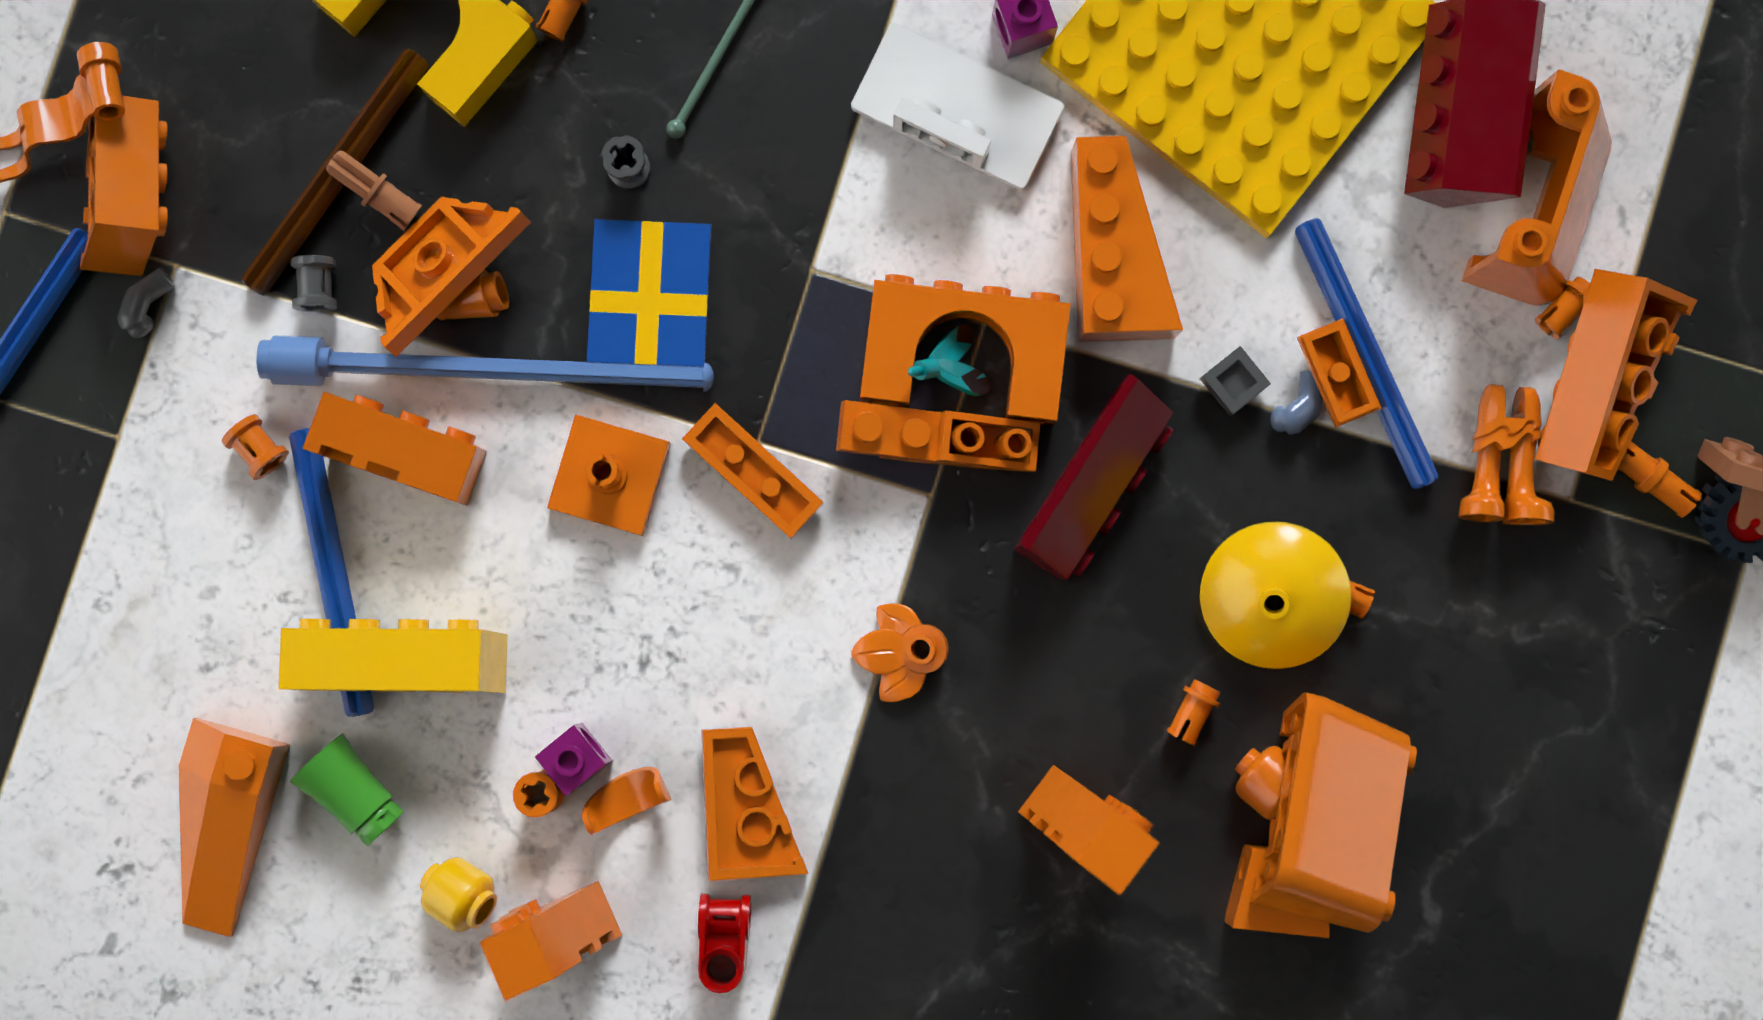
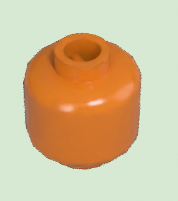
M1278 746L1267 747L1261 753L1252 748L1235 768V771L1241 775L1236 784V794L1267 820L1275 819L1277 815L1287 754L1282 753V749Z

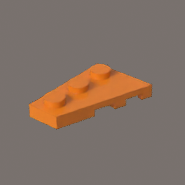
M753 728L701 729L708 880L809 874L793 837L787 816L773 785L774 782Z

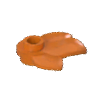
M900 603L880 605L877 607L876 612L877 623L880 629L861 637L854 645L851 656L863 669L873 674H881L880 699L885 702H897L917 694L922 689L926 674L938 670L945 663L949 650L948 642L945 635L938 628L929 624H922L914 610ZM919 640L926 641L930 647V653L925 659L920 658L915 652V646Z

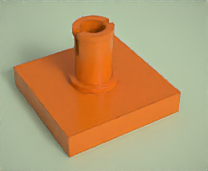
M575 414L547 508L644 536L671 443L663 439Z

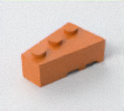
M598 880L541 907L537 899H534L510 910L508 914L500 917V920L490 924L493 933L479 943L504 1001H507L555 979L582 961L581 954L587 951L589 955L603 948V944L622 936V933Z

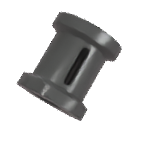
M629 135L613 137L605 144L602 150L603 166L616 186L623 189H635L647 181L651 165L647 155L644 153L642 144L636 138ZM633 156L636 163L634 167L630 168L626 165L621 168L619 167L617 160L620 157L629 160Z
M323 255L293 257L291 259V267L296 270L297 298L292 300V308L303 312L336 310L337 299L332 298V270L336 268V260L333 257Z

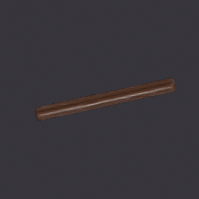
M407 48L399 56L242 276V282L247 287L263 296L272 288L344 187V184L327 172L326 167L329 161L338 151H344L361 163L428 69L427 61L420 54Z

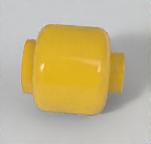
M460 857L447 859L441 865L438 863L433 864L425 872L420 882V889L423 890L421 896L422 910L444 926L458 933L466 931L471 927L477 929L482 926L492 914L497 903V895L494 894L493 878Z

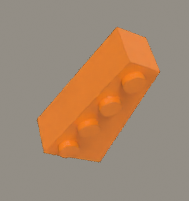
M1126 136L1076 137L1071 150L1078 342L1175 339L1183 331V327Z
M1594 269L1591 282L1583 294V308L1576 330L1568 342V355L1561 378L1557 381L1553 390V403L1546 425L1541 430V437L1538 439L1539 448L1535 460L1612 481L1639 425L1634 413L1638 405L1652 398L1659 383L1654 378L1656 366L1662 354L1672 355L1680 338L1676 333H1673L1681 314L1691 315L1697 300L1649 278Z
M1055 765L1050 768L1018 811L1076 862L1119 895L1122 894L1159 844L1157 840L1148 834L1154 825L1142 815L1111 795L1102 800Z

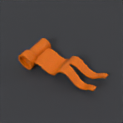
M92 42L79 48L76 55L80 74L76 77L73 89L68 94L56 99H40L28 101L20 105L16 111L19 127L15 132L0 137V150L13 149L23 145L24 154L18 162L0 170V183L20 178L30 171L29 153L32 148L43 144L69 142L79 138L85 132L88 121L93 116L102 121H113L124 116L125 107L118 78L122 66L118 49L114 45L106 42Z

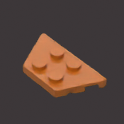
M440 197L372 265L374 284L378 287V294L376 296L377 313L385 319L386 334L380 336L381 344L384 348L397 357L485 270L531 221L515 207H510L508 212L494 210L488 203L474 201L462 203L459 199Z

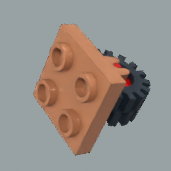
M1724 437L1722 444L1704 439L1697 457L1717 473L1714 477L1719 483L1714 487L1706 483L1702 488L1707 494L1706 498H1701L1700 501L1695 503L1696 507L1701 510L1700 513L1694 514L1695 522L1701 527L1698 530L1719 553H1722L1728 559L1735 561L1738 557L1743 563H1753V556H1757L1763 561V455L1753 452L1754 446L1734 438Z

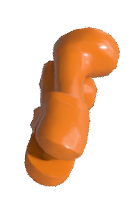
M1487 385L1480 399L1477 427L1472 438L1474 445L1471 453L1478 451L1471 493L1461 499L1459 518L1489 523L1502 520L1503 524L1509 525L1554 523L1555 513L1553 505L1537 497L1534 489L1537 440L1541 437L1540 427L1542 426L1539 395L1534 388L1519 387L1514 396L1512 417H1505V388L1503 385ZM1510 448L1507 492L1505 502H1503L1500 496L1501 451Z

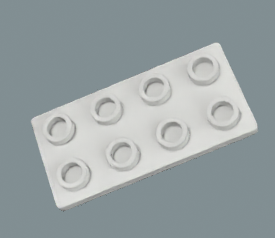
M896 23L889 25L851 102V109L854 112L1019 190L1026 188L1064 108L1063 102Z

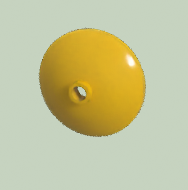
M1264 522L1237 531L1224 540L1214 551L1202 576L1200 604L1209 631L1228 653L1254 666L1284 669L1302 665L1317 658L1337 640L1349 616L1351 587L1347 570L1334 548L1321 536L1296 524ZM1271 595H1278L1284 600V606L1279 610H1271L1265 605L1266 598Z

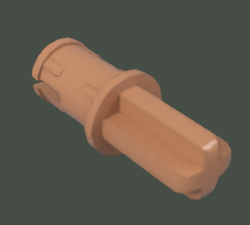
M338 151L326 167L327 172L363 198L362 206L370 205L403 231L422 207L421 204L406 196L386 180L388 176L385 173L378 177L344 151Z

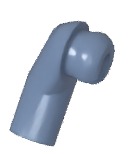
M1311 371L1300 372L1298 398L1287 407L1276 406L1273 409L1271 425L1275 431H1286L1289 435L1298 434L1319 417L1323 398Z

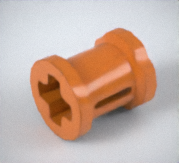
M256 414L250 415L236 423L222 438V444L227 449L233 448L250 467L248 474L253 480L261 479L273 472L286 460L289 451L284 446H277L262 429V420Z
M545 770L531 772L522 776L516 782L513 790V801L516 808L523 815L531 818L542 817L556 810L562 804L565 797L564 793ZM544 782L547 785L544 794L550 799L549 801L544 800L535 804L532 801L535 793L529 787Z

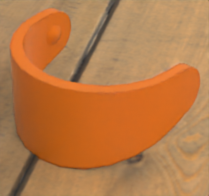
M642 767L634 769L614 778L598 789L585 803L582 811V820L588 833L593 835L649 808L666 803L671 800V797L657 768Z

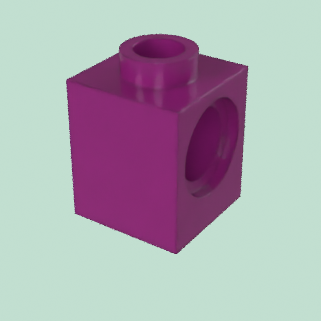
M995 0L992 16L1008 59L1052 44L1058 24L1049 0Z
M583 723L571 726L535 756L536 760L565 796L576 792L613 761Z

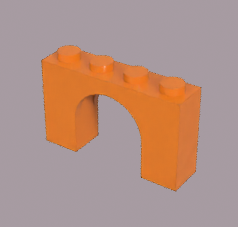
M898 274L885 275V281L874 280L860 402L909 408L912 377L908 375V369L913 367L917 349L928 332L943 322L954 319H970L981 322L993 329L1007 347L1011 370L1005 418L1039 422L1040 425L1053 426L1056 423L1071 303L1059 302V295L1047 292H1032L1030 298L1011 296L1010 289L998 286L982 287V293L962 290L963 284L948 280H936L933 287L915 285L914 278Z

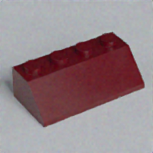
M1447 0L1429 5L1404 189L1405 195L1442 208L1521 197L1546 3L1539 0Z
M1129 374L1117 387L1014 548L1016 552L1061 581L1067 580L1071 573L1077 577L1081 576L1094 555V552L1088 549V546L1097 532L1106 536L1121 513L1120 510L1114 507L1124 491L1131 495L1133 494L1147 472L1145 468L1140 466L1150 449L1158 454L1173 431V428L1166 424L1174 412L1139 379Z

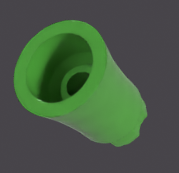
M343 733L324 747L290 780V783L309 795L334 816L350 834L356 831L357 836L367 846L376 840L404 813L398 804L390 800L393 795L377 780L359 758Z

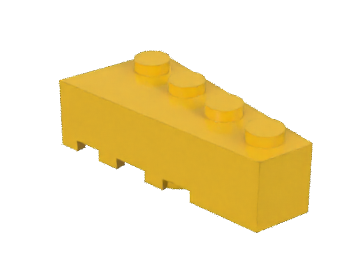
M299 619V628H281L278 685L280 690H374L383 692L423 691L449 693L476 691L506 693L508 634L479 629V620L451 619L448 620V629H429V620L398 619V629H380V620L349 619L348 628H330V619Z

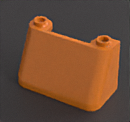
M1560 69L1538 86L1534 92L1529 131L1532 145L1528 155L1549 161L1551 164L1533 219H1520L1507 227L1501 237L1497 251L1493 254L1486 256L1473 255L1470 257L1462 278V282L1537 306L1556 300L1567 287L1566 283L1570 278L1612 145L1597 88L1589 80Z
M1304 692L1283 712L1280 735L1289 737V739L1283 743L1282 753L1287 754L1273 839L1272 844L1265 849L1263 859L1268 860L1264 878L1256 877L1254 879L1250 903L1369 933L1377 929L1382 921L1388 922L1394 910L1395 893L1389 889L1406 775L1409 776L1414 769L1417 749L1415 746H1411L1408 734L1326 697Z

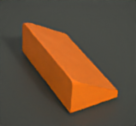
M1343 318L1297 337L1335 428L1382 409Z

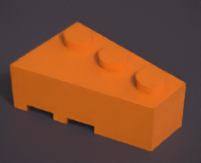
M122 96L125 107L124 116L113 121H102L95 116L89 120L85 178H89L88 207H84L83 224H88V240L84 252L81 254L80 270L142 276L156 237H164L167 228V207L159 206V193L165 192L167 183V164L159 163V150L164 151L166 146L167 122L159 121V101Z
M323 391L302 449L467 506L487 452L473 445L476 439L475 435L449 426L446 433L442 434L428 429L430 420L402 410L400 417L397 418L383 413L384 404L355 394L352 402Z

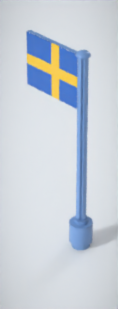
M594 219L587 362L402 354L395 357L393 354L334 352L333 348L326 347L325 340L322 337L274 335L271 340H261L259 342L256 358L257 372L260 379H270L271 383L275 385L322 386L325 378L332 377L333 373L696 387L703 388V392H706L712 387L714 381L713 369L708 363H705L712 227L711 224Z

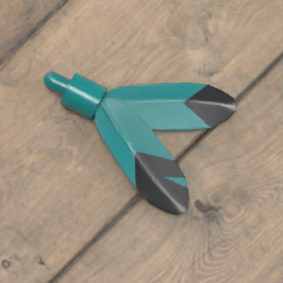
M969 324L952 328L937 344L928 359L918 360L913 364V367L908 369V375L918 380L936 377L945 384L973 396L988 394L992 389V385L984 373L969 365L958 362L972 345L974 334Z

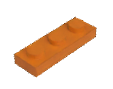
M716 403L682 438L688 446L790 539L799 532L824 504L815 493Z

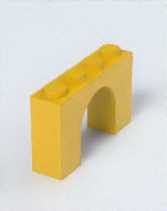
M387 0L312 1L336 23L356 37ZM458 0L460 6V25L456 37L417 83L430 100L463 127L469 123L539 41L530 25L534 19L512 0L507 6L500 0Z

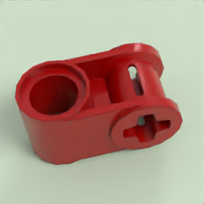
M701 893L698 911V938L700 939L698 973L704 987L711 992L719 994L730 992L737 987L745 975L747 942L749 941L751 927V895H743L741 900L711 899L709 893ZM714 915L735 916L736 918H716ZM723 954L733 959L736 965L735 976L725 981L716 979L710 972L709 967L712 957Z

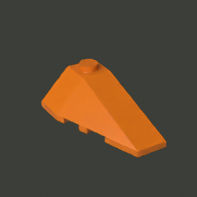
M193 718L179 763L182 924L228 937L233 936L290 744L203 719Z

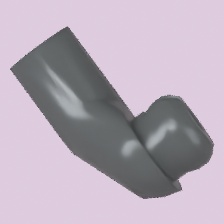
M159 267L130 286L125 292L117 320L120 328L127 329L129 335L133 338H142L153 329V321L146 315L150 303L175 288L173 280L162 267Z

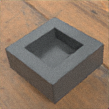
M1241 346L1199 378L1229 416L1237 412L1271 384Z

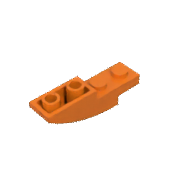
M844 400L840 406L836 451L880 456L879 458L908 462L1036 472L1040 423L954 411L934 412Z

